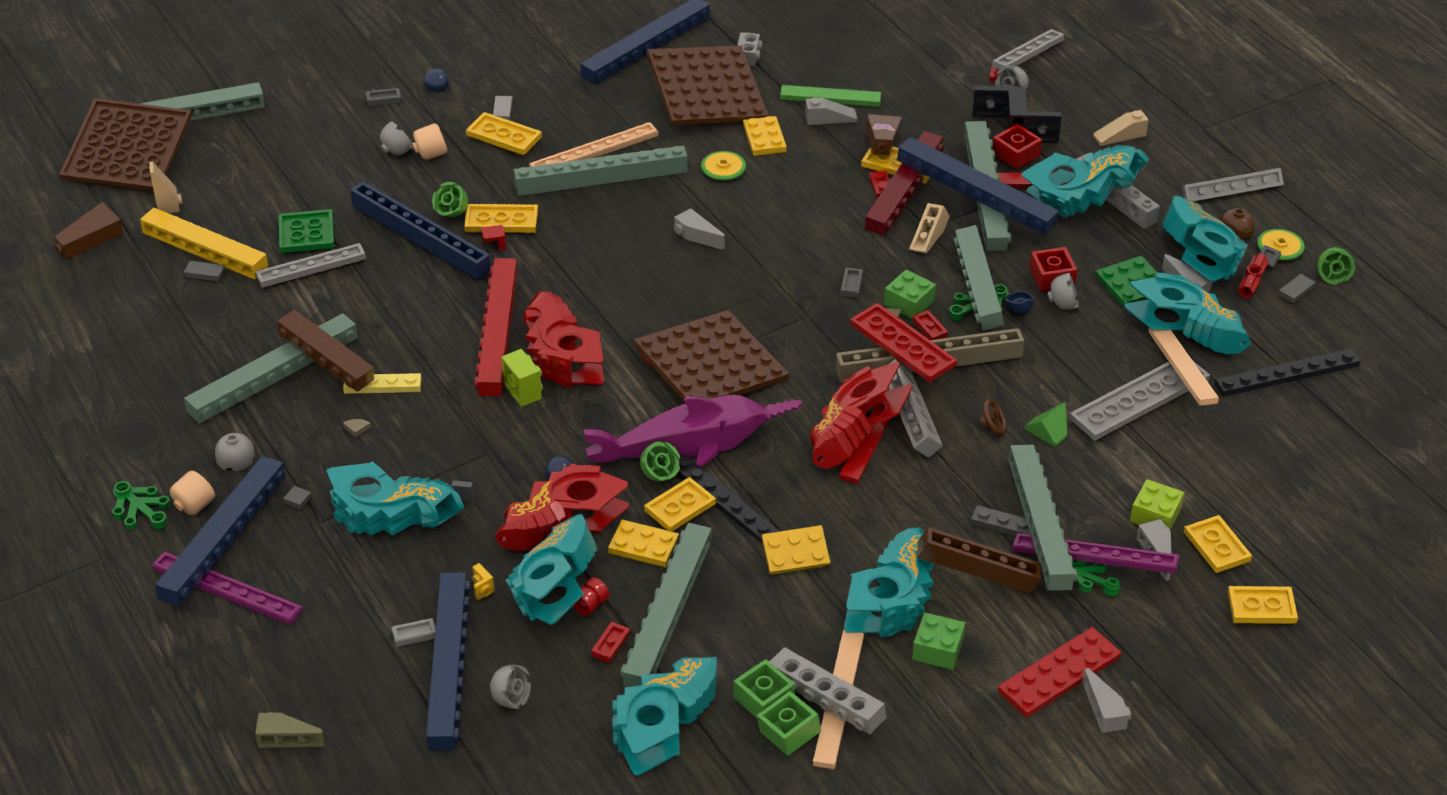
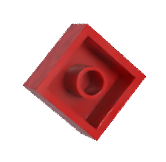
M1016 124L993 137L992 150H994L996 157L1013 168L1018 169L1040 156L1042 139Z
M1066 247L1031 252L1029 269L1040 292L1051 290L1053 280L1057 276L1069 272L1075 286L1077 268Z

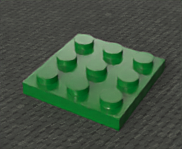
M332 209L279 214L280 253L334 248Z
M1139 256L1096 270L1095 277L1125 308L1124 304L1148 300L1134 289L1130 282L1154 278L1158 272L1143 256Z

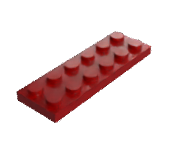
M879 303L874 304L850 319L851 326L929 383L957 366V359Z
M1091 627L1000 684L998 692L1028 718L1081 684L1085 669H1090L1096 674L1120 659L1122 652Z

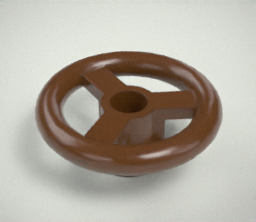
M987 399L983 404L984 414L980 415L981 423L984 428H990L995 434L1003 435L1007 429L1004 413L994 400ZM989 405L993 407L991 412L989 411Z

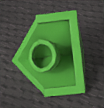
M1065 402L1036 416L1024 426V429L1056 447L1067 438Z

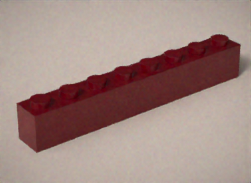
M923 131L918 141L943 152V137ZM902 163L865 216V229L883 236L888 230H891L894 220L898 219L901 210L906 208L909 198L914 196L917 186L921 185L925 174Z

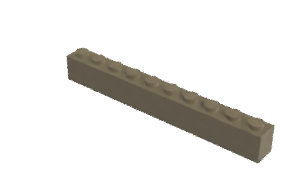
M1019 328L930 340L957 359V366L1023 357L1024 338ZM881 347L836 353V373L839 381L843 382L867 366L871 370L890 364L896 358Z

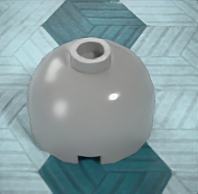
M1007 66L997 72L996 86L1025 87L1026 92L1029 80L1023 69L1017 66Z
M390 121L380 133L381 148L387 154L390 152L397 156L404 155L413 148L411 146L412 142L403 130L396 129L397 125Z
M1070 272L1057 276L1051 283V291H1048L1050 302L1054 301L1056 306L1062 310L1079 308V302L1075 299L1077 293Z
M230 433L221 437L217 442L215 458L218 466L222 469L232 468L233 471H239L253 463L252 459L255 457V450L251 440L244 434Z
M507 665L499 668L494 673L490 682V691L493 699L499 705L518 709L520 703L524 705L527 702L531 683L527 682L526 676H529L526 668L520 665Z

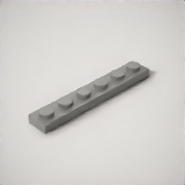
M1051 29L993 60L992 67L1000 70L1007 66H1018L1063 41L1064 34Z
M1281 168L1183 185L1182 190L1184 198L1194 202L1282 186L1284 183Z
M358 243L256 271V277L263 288L366 259V254L361 244Z

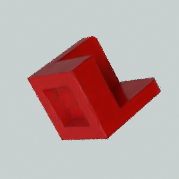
M503 225L481 227L483 243L497 242L499 250H506Z

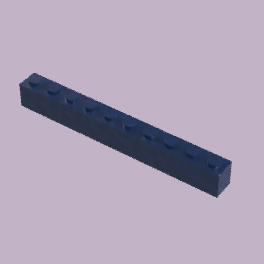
M689 0L580 63L581 77L594 85L645 56L648 49H657L710 18V4L703 0Z
M909 137L898 147L897 161L1044 235L1057 223L1058 210L912 137Z
M361 182L350 190L353 207L479 280L490 272V254L365 182Z
M264 456L258 460L155 584L158 600L180 606L184 600L189 598L192 590L200 584L205 574L210 572L214 563L222 557L227 547L232 545L236 536L243 531L249 520L253 519L258 509L263 507L267 498L284 481L286 473L283 462Z
M466 572L440 574L426 734L428 750H455V741H459V728H456V724L461 722V712L458 711V707H462V694H459V690H463V677H460V673H464V660L461 659L466 655V646L463 644V641L467 640V628H464V625H468V612H465V609H469V596H466V593H470V581H466Z

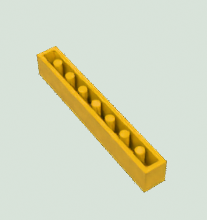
M151 209L140 219L144 234L216 264L224 265L226 268L254 280L257 279L256 271L269 268L265 253L159 209Z

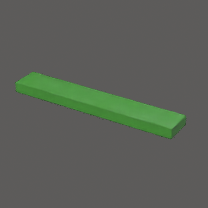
M782 85L780 99L806 102V99L824 98L839 104L880 107L881 92Z

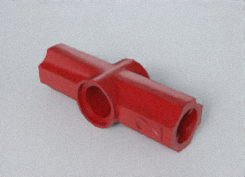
M1264 254L1254 255L1250 265L1247 266L1246 273L1238 288V293L1241 294V297L1247 299L1253 297L1257 287L1260 286L1261 278L1269 263V259Z

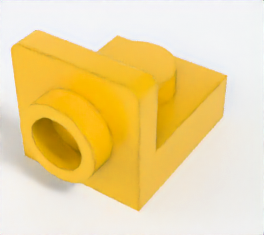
M478 563L472 567L474 575L472 580L474 582L475 598L480 600L489 596L495 591L493 577Z

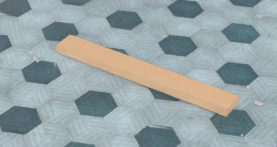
M649 122L529 163V165L532 167L595 158L658 136V130Z
M1149 328L1150 335L1199 406L1217 404L1219 397L1171 330H1150Z
M843 630L833 675L854 685L864 633H846ZM830 711L824 712L813 766L835 769L845 721Z

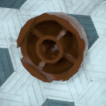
M1234 208L1226 211L1221 216L1220 221L1240 237V240L1245 241V238H1252L1254 219L1249 212L1240 208Z

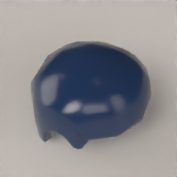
M436 68L426 73L424 84L426 89L441 91L449 85V78L445 71Z
M1019 291L1008 294L1005 302L1011 313L1025 314L1032 308L1034 299L1032 294Z
M564 456L553 457L548 461L545 468L546 480L549 481L552 472H561L563 467H568L570 464H574V462Z

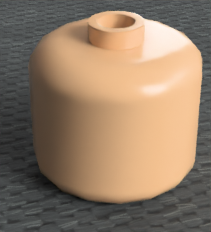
M434 123L414 131L413 137L415 142L412 144L415 152H419L423 160L427 161L447 153L448 149L438 124Z
M188 471L170 488V495L174 500L173 504L175 507L193 516L200 513L215 498L212 486L203 476L195 471Z

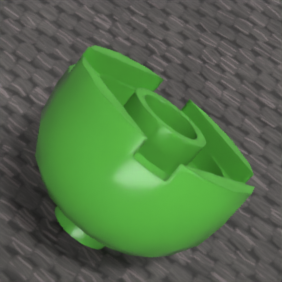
M454 182L441 184L439 186L440 189L433 194L432 204L434 210L446 218L461 216L468 207L466 191Z
M1339 247L1325 250L1319 256L1317 262L1318 272L1322 279L1334 285L1339 284L1337 282L1349 280L1355 270L1354 259L1351 254Z
M655 442L646 447L641 454V470L650 480L656 482L667 481L680 470V455L670 443Z

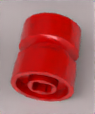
M590 578L581 587L584 596L580 597L573 607L581 615L589 616L597 609L598 605L603 604L609 598L608 588L598 578Z

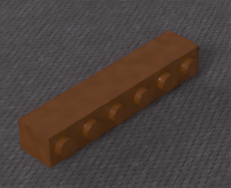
M295 309L277 321L278 334L281 338L288 340L295 348L300 349L308 358H312L322 368L330 371L334 377L342 380L349 388H353L358 392L374 381L373 366Z
M930 527L926 529L917 542V558L1023 592L1031 593L1041 580V563Z

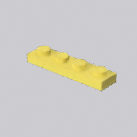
M421 373L374 374V381L358 392L353 388H349L345 383L343 389L344 394L421 392L422 378Z

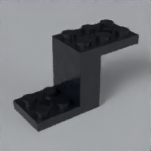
M974 86L972 117L1006 118L1007 129L1019 124L1041 138L1042 143L1059 144L1062 112L1027 111L1025 87ZM993 100L994 103L988 104L986 101ZM1042 125L1047 126L1046 129H1039Z

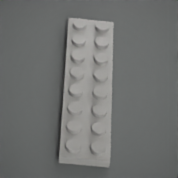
M1167 362L1071 412L1069 419L1095 441L1189 390L1170 362ZM1195 363L1205 379L1209 381L1210 374Z

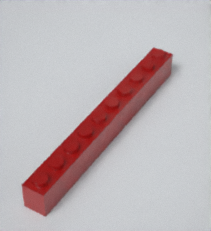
M495 258L494 266H490V276L492 277H489L488 285L490 289H487V300L489 301L485 302V312L487 314L483 316L485 326H482V337L484 338H480V350L482 351L478 352V362L480 364L476 366L478 377H475V388H478L479 396H502L503 372L501 357L507 355L517 279L516 259Z

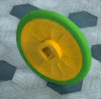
M718 151L707 155L702 160L701 169L710 178L731 180L744 173L746 162L736 153Z
M1267 230L1257 240L1260 251H1262L1264 245L1281 251L1279 260L1295 259L1304 251L1302 239L1288 230Z

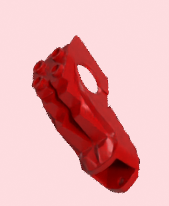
M539 291L525 310L523 319L528 329L526 340L530 342L527 347V353L534 356L532 362L541 369V378L544 380L550 379L569 388L573 384L602 385L604 383L602 369L604 359L600 342L601 333L577 327L576 316H572L571 310L568 309L567 304L563 303L560 297L551 292ZM578 337L582 341L581 346L573 344ZM571 362L584 363L581 369L571 371Z

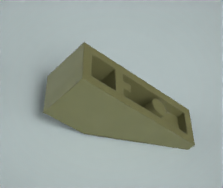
M268 712L258 714L255 733L258 748L325 746L323 730L283 713Z

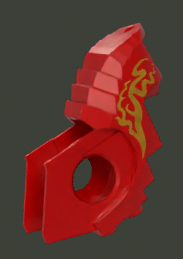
M899 361L872 370L867 366L843 381V384L839 386V390L832 395L830 403L821 409L824 419L815 425L810 432L814 464L825 469L839 466L858 449L859 444L871 432L872 426L880 422L883 423L901 413L900 411L913 387L911 384L888 391V387L900 367ZM880 403L886 404V409L880 415L873 418L866 417V412Z
M570 464L568 467H563L561 472H552L549 481L534 482L528 501L515 502L506 508L504 516L506 523L496 532L495 540L505 549L517 550V552L528 549L530 551L547 539L548 535L552 532V527L574 517L571 510L581 509L595 511L585 521L590 531L602 532V529L628 509L629 503L615 498L628 487V482L601 472V466Z

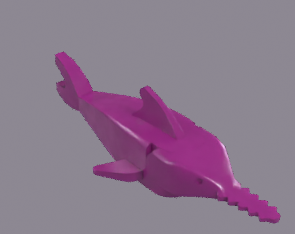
M725 395L712 399L687 396L684 398L685 404L672 408L646 421L619 438L603 430H583L585 440L596 444L585 448V453L588 460L593 462H609L622 457L641 458V454L646 447L655 442H667L676 448L680 457L683 455L687 457L697 456L696 464L698 467H702L715 458L718 452L730 450L738 446L766 420H770L771 417H777L778 414L783 415L785 412H791L792 409L798 410L802 406L801 400L792 399L790 402H777L775 405L769 404L764 406L740 395Z

